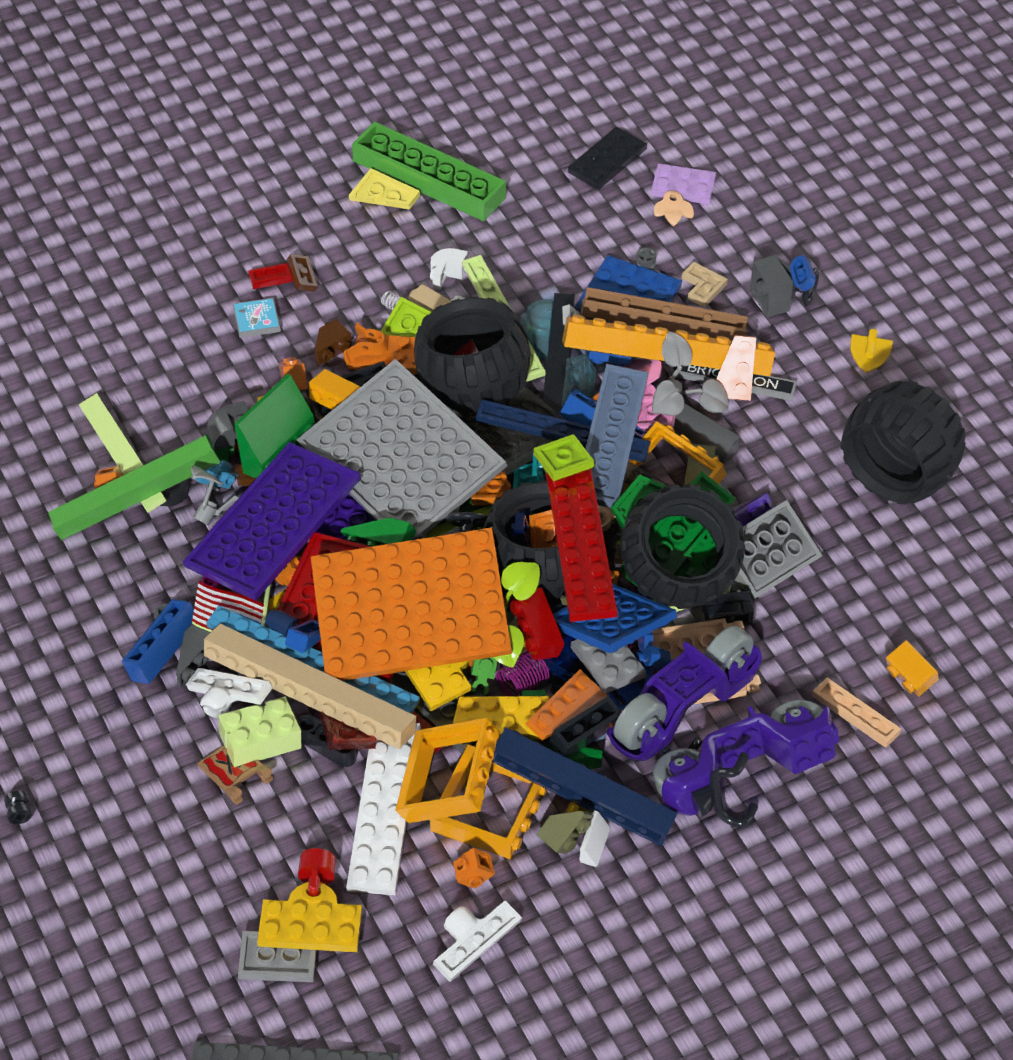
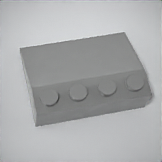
M787 500L743 526L744 561L735 581L745 591H749L750 596L755 599L822 557L819 549Z

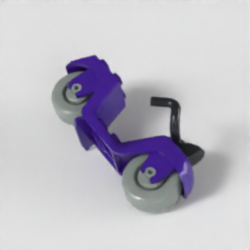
M739 626L727 627L708 644L704 654L686 641L683 642L685 652L653 675L644 686L641 694L621 711L615 726L607 730V735L612 745L634 762L646 761L658 752L664 755L672 751L667 745L672 740L689 707L708 692H711L723 702L727 701L753 680L761 664L762 655L759 648L754 645L753 638ZM695 737L688 749L698 750L703 741Z
M792 700L778 706L769 717L763 713L755 714L752 706L748 707V718L708 734L703 740L701 752L688 748L667 752L658 759L653 769L655 786L658 793L662 796L665 806L670 807L672 811L687 816L698 814L701 818L706 816L714 807L717 816L726 824L738 828L749 825L758 810V805L750 803L742 818H736L728 814L724 809L721 795L722 777L732 778L738 776L744 770L748 760L762 754H766L794 774L833 759L836 755L835 744L840 741L838 729L831 720L829 707L826 705L822 710L821 707L811 701Z

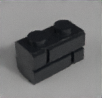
M734 590L730 593L722 594L715 600L703 605V613L706 621L725 618L727 624L735 621L749 624L753 622L754 608L749 591L741 592L740 590Z

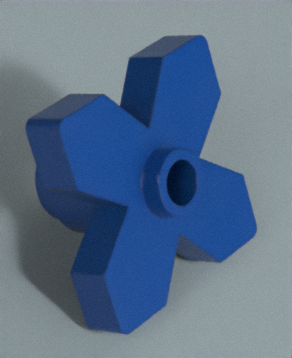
M652 632L638 639L639 652H634V656L646 670V678L639 680L642 690L654 675L653 671H660L671 662L669 651L653 647Z

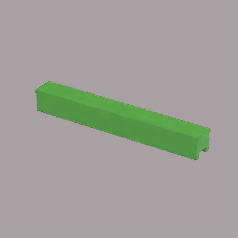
M205 435L49 511L48 514L53 524L52 528L59 538L63 540L192 477V465L207 470L221 462Z

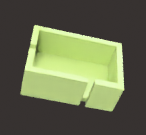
M286 697L267 701L263 707L256 704L218 715L219 734L234 767L257 759L260 761L301 749V729Z

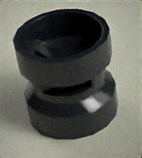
M13 791L5 796L4 803L8 809L7 816L10 823L23 824L31 819L32 813L28 806L29 799L26 792Z

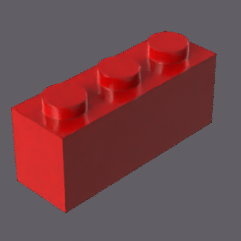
M537 588L535 593L524 601H519L514 597L510 604L511 612L517 617L518 629L524 636L526 650L530 652L532 659L541 660L559 657L565 643L543 589Z

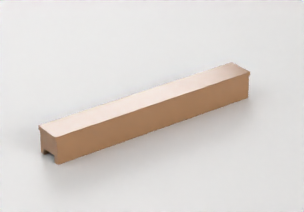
M589 287L586 289L581 309V316L601 318L611 322L621 321L633 326L635 324H642L649 329L662 327L668 329L669 332L675 333L676 330H683L688 332L689 335L703 333L709 335L710 338L724 336L729 338L730 341H733L735 335L746 336L747 316Z

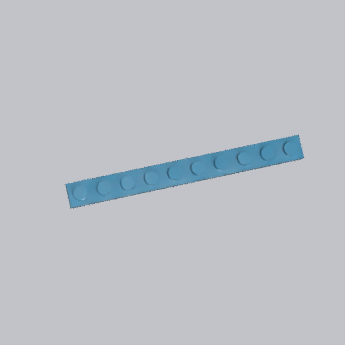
M219 605L206 622L207 627L212 630L219 624L225 625L325 673L322 652L313 648L304 653L294 650L285 645L287 636ZM375 676L343 681L411 714L420 702L419 696Z

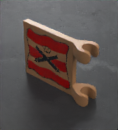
M224 745L197 763V766L228 795L235 805L243 801V797H241L242 791L237 786L255 773L258 774L265 784L273 781L271 776L272 770L268 766L263 765L258 759L234 767Z

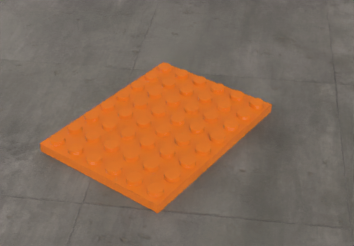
M492 528L311 556L324 670L326 674L346 681L512 654Z

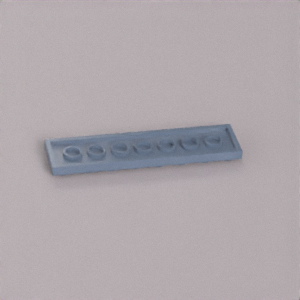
M606 364L585 448L594 460V467L591 468L599 506L612 508L620 498L649 372Z

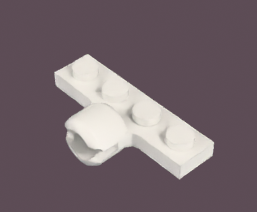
M198 668L186 683L189 691L205 694L201 699L200 705L207 715L218 719V715L227 713L234 701L239 700L261 705L273 689L269 681Z
M506 901L501 903L483 919L476 918L466 907L460 906L446 918L444 928L455 938L456 942L435 959L433 965L451 982L520 923L522 917Z

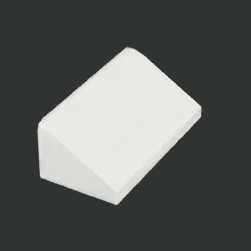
M598 811L592 813L594 817L590 821L591 826L585 833L579 859L580 863L595 867L598 866L610 831L609 825Z

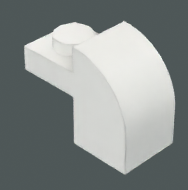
M446 248L433 254L431 257L430 279L433 280V289L441 290L446 276L462 280L465 274L462 261L468 259V251Z

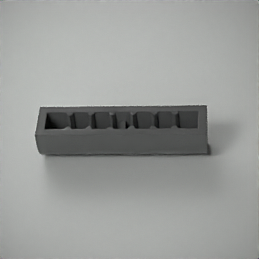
M684 403L682 412L675 417L674 433L678 436L681 434L686 436L691 441V444L716 446L715 455H718L719 461L725 464L738 452L740 436Z

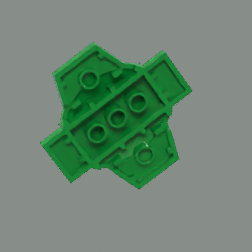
M703 471L691 483L700 486L701 490L707 492L710 490L714 491L725 504L729 503L732 505L736 500L734 496ZM639 475L610 509L621 527L624 528L630 513L642 499L650 493L666 487V485ZM670 516L655 522L650 527L648 539L650 550L661 568L675 576L686 578L705 575L713 569L716 561L715 543L708 530L700 523L684 516ZM623 563L618 572L629 580Z

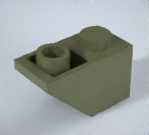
M585 811L550 815L536 835L556 853L567 854L576 847L577 839L580 835L591 826L590 821L594 815Z

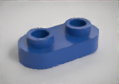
M797 256L790 264V273L794 285L801 291H807L814 286L816 277L811 262L805 256Z

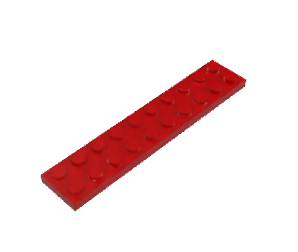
M591 468L553 481L545 471L570 622L617 617V607Z

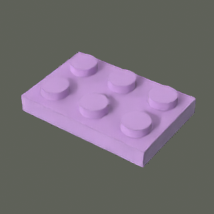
M658 163L651 196L663 197L668 191H676L681 194L685 201L710 204L716 172Z

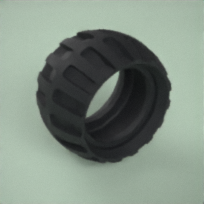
M477 296L452 300L450 303L436 307L432 313L427 314L423 318L415 337L414 360L421 383L441 402L458 413H477L482 399L503 404L508 400L514 399L518 391L523 389L530 366V347L521 321L508 305L499 303L493 298L488 297L486 299ZM470 340H473L479 351L468 355H454Z
M902 380L888 383L864 397L850 414L841 439L844 462L849 466L852 471L851 474L855 479H858L865 486L864 488L880 496L881 499L897 502V504L902 505L922 501L946 485L959 467L966 444V432L960 422L961 418L951 408L950 403L945 398L940 397L928 386L924 387L914 381L902 382Z
M547 481L523 483L519 487L507 490L499 500L497 499L494 502L486 519L484 529L492 528L500 582L503 571L509 565L517 562L537 563L540 568V581L537 588L543 589L549 605H556L558 602H561V596L565 595L558 546L530 548L518 545L530 537L529 516L551 510ZM501 583L502 592H508L509 590L505 589Z
M674 484L650 493L635 506L623 528L621 558L629 580L634 581L642 595L645 597L649 596L665 606L689 609L715 600L732 585L743 563L745 544L743 540V527L741 522L736 520L735 511L729 503L725 504L718 498L719 495L712 490L709 492L701 490L698 485L687 484L679 486ZM670 516H684L697 521L708 530L715 543L716 561L713 569L705 575L686 578L675 576L661 568L650 550L648 542L650 527L655 522Z

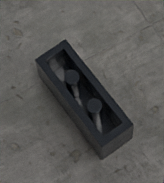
M607 696L555 729L550 737L549 745L555 752H560L566 758H569L606 734L609 728L615 726L621 710Z

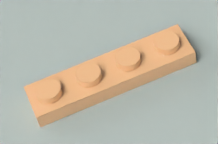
M828 677L813 690L812 697L825 706L827 705L829 709L885 748L900 735V727Z

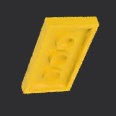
M549 696L459 697L453 724L488 718L499 730L498 740L505 727L518 731L522 736L530 740H541L525 723L550 698Z

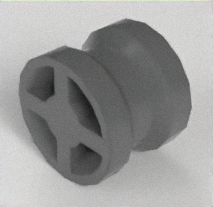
M646 247L639 249L636 255V265L654 271L657 257L655 250Z

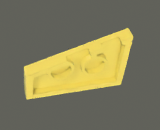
M372 168L349 194V200L409 210L420 197L419 190Z

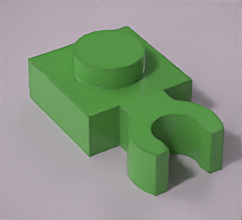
M493 657L472 661L470 675L476 676V679L471 683L472 692H475L476 686L481 684L483 686L482 694L488 693L489 685L487 678L494 679L498 662Z

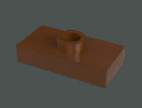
M290 254L287 261L296 290L315 292L318 285L309 257Z

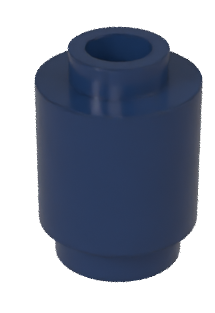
M271 610L265 619V626L287 636L290 628L299 625L298 618L281 610Z

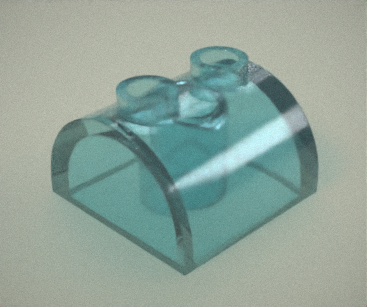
M542 299L533 302L528 306L526 314L522 313L521 323L525 326L527 338L536 355L540 358H547L552 299Z

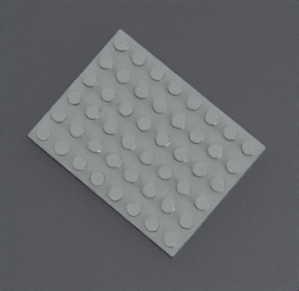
M396 359L297 439L298 444L302 448L359 472L361 480L349 494L376 521L390 517L409 522L417 531L415 536L419 534L426 535L507 467V463Z

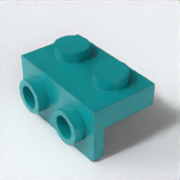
M534 453L532 464L514 466L513 489L523 483L544 481L543 472H545V469L534 456Z

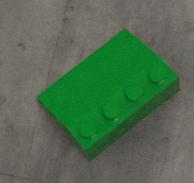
M289 374L282 378L234 423L243 473L257 479L289 442L300 446L297 439L315 425L314 415L292 376Z

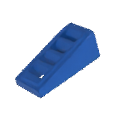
M311 619L290 628L285 645L301 653L308 651L321 640L319 622Z

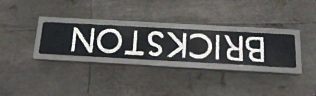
M695 365L682 366L681 371L676 377L704 383L710 379L716 380L720 369ZM677 366L670 367L669 376H672V374L676 371ZM753 374L751 393L793 401L797 381Z

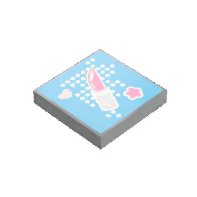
M274 298L233 304L239 338L281 332Z

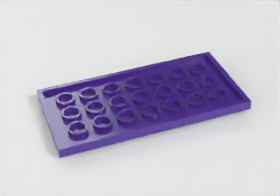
M289 442L183 560L184 567L256 601L361 480L360 473Z

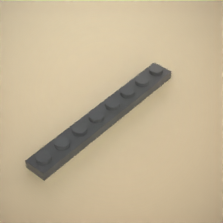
M194 1042L192 1060L399 1059L398 1053L208 1042Z

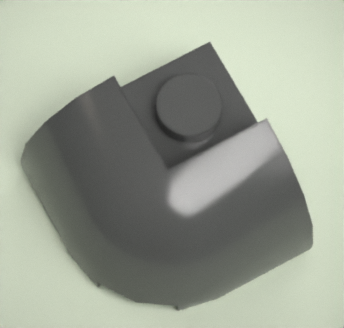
M244 401L222 406L213 411L209 417L207 433L214 451L235 445L234 439H237L234 423L248 411Z

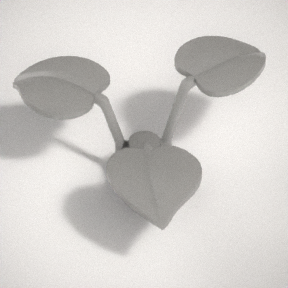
M668 332L662 344V357L669 366H677V369L672 376L668 377V380L662 381L657 386L653 397L652 413L668 416L678 415L684 408L682 395L701 393L699 402L707 411L712 413L727 411L729 409L728 396L724 386L717 380L710 379L705 381L702 389L682 390V384L674 378L681 371L682 366H689L691 364L692 351L684 338L676 333Z
M192 465L191 472L193 476L188 478V480L203 478L210 481L209 485L204 484L206 493L193 517L209 525L214 515L219 516L232 502L237 501L241 496H233L217 510V504L209 500L212 489L219 491L217 486H213L214 482L221 486L224 484L202 468Z

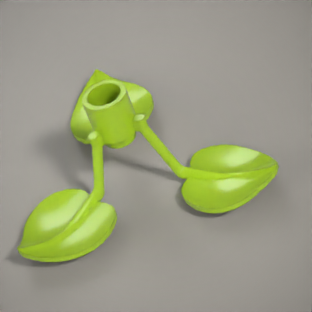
M517 562L509 565L503 571L501 583L505 589L509 590L504 601L507 621L509 614L506 608L508 607L511 594L517 600L524 601L535 593L540 581V568L537 563ZM508 625L512 654L493 658L499 663L513 668L523 650L524 636L517 627Z

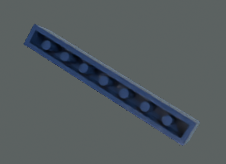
M505 727L496 743L493 763L591 812L598 811L603 818L662 847L678 814L672 811L670 807L660 805L652 801L648 796L638 794L630 790L626 785L618 784L608 779L604 774L596 773L586 768L582 763L574 762L560 752H554L544 747L540 742L532 741L522 736L518 731Z

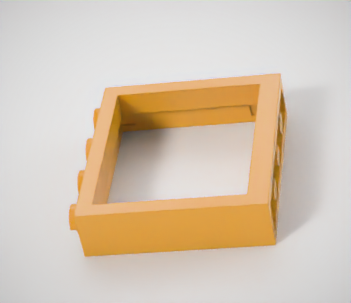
M656 421L642 438L643 440L650 441L647 456L663 438L710 470L712 473L709 477L716 483L720 484L727 475L723 467L724 464L717 457L712 459L702 447H694L686 436L675 434L674 429L669 425L663 426ZM628 460L620 495L628 489L630 485L625 482L642 462Z
M488 718L416 730L395 811L403 819H406L407 823L480 812L494 758L496 742L499 737V730ZM477 741L465 794L421 802L434 748Z
M467 745L440 799L459 796L469 777L476 747ZM492 762L490 770L532 784V788L508 837L505 838L448 817L430 820V831L511 859L514 851L520 849L522 844L521 836L523 832H528L531 825L530 818L532 814H537L540 807L539 799L541 795H546L547 789Z

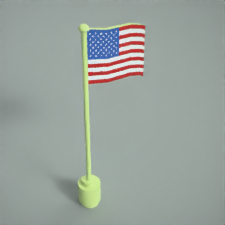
M198 581L192 624L212 632L213 630L207 627L206 622L219 605L265 626L271 584L265 591L263 604L246 596L217 589Z

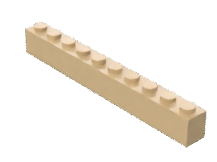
M219 624L204 638L205 657L249 678L269 681L274 690L327 716H331L346 725L354 727L367 735L377 738L388 745L401 749L415 734V715L225 625Z

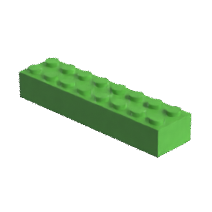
M375 121L352 143L353 162L369 169L372 168L481 221H485L506 199L505 180Z

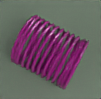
M526 650L520 654L515 666L517 669L504 665L496 671V679L500 688L507 696H516L511 691L518 696H522L523 688L525 690H534L549 679L550 673L543 659L538 660L545 673L544 679L541 666L537 660H534L540 669L542 677L534 662L528 657H531V655ZM529 661L533 664V666L535 667L537 673L535 672L534 668H533L532 665L529 663ZM500 671H501L502 677H503V679H504L506 685L504 684L503 680L501 679ZM503 672L505 673V676H506L507 680L509 681V683L512 685V687H513L515 690H513V689L511 688V686L508 684V682L506 681V679H505V677H504Z

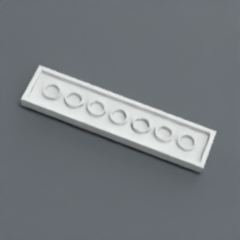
M416 723L415 731L421 729L420 723ZM414 735L401 749L388 745L372 736L370 738L346 886L347 892L396 896L407 822L395 809Z

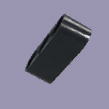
M303 715L297 720L301 729L302 744L342 767H349L355 764L357 760L356 743L351 737L312 715Z

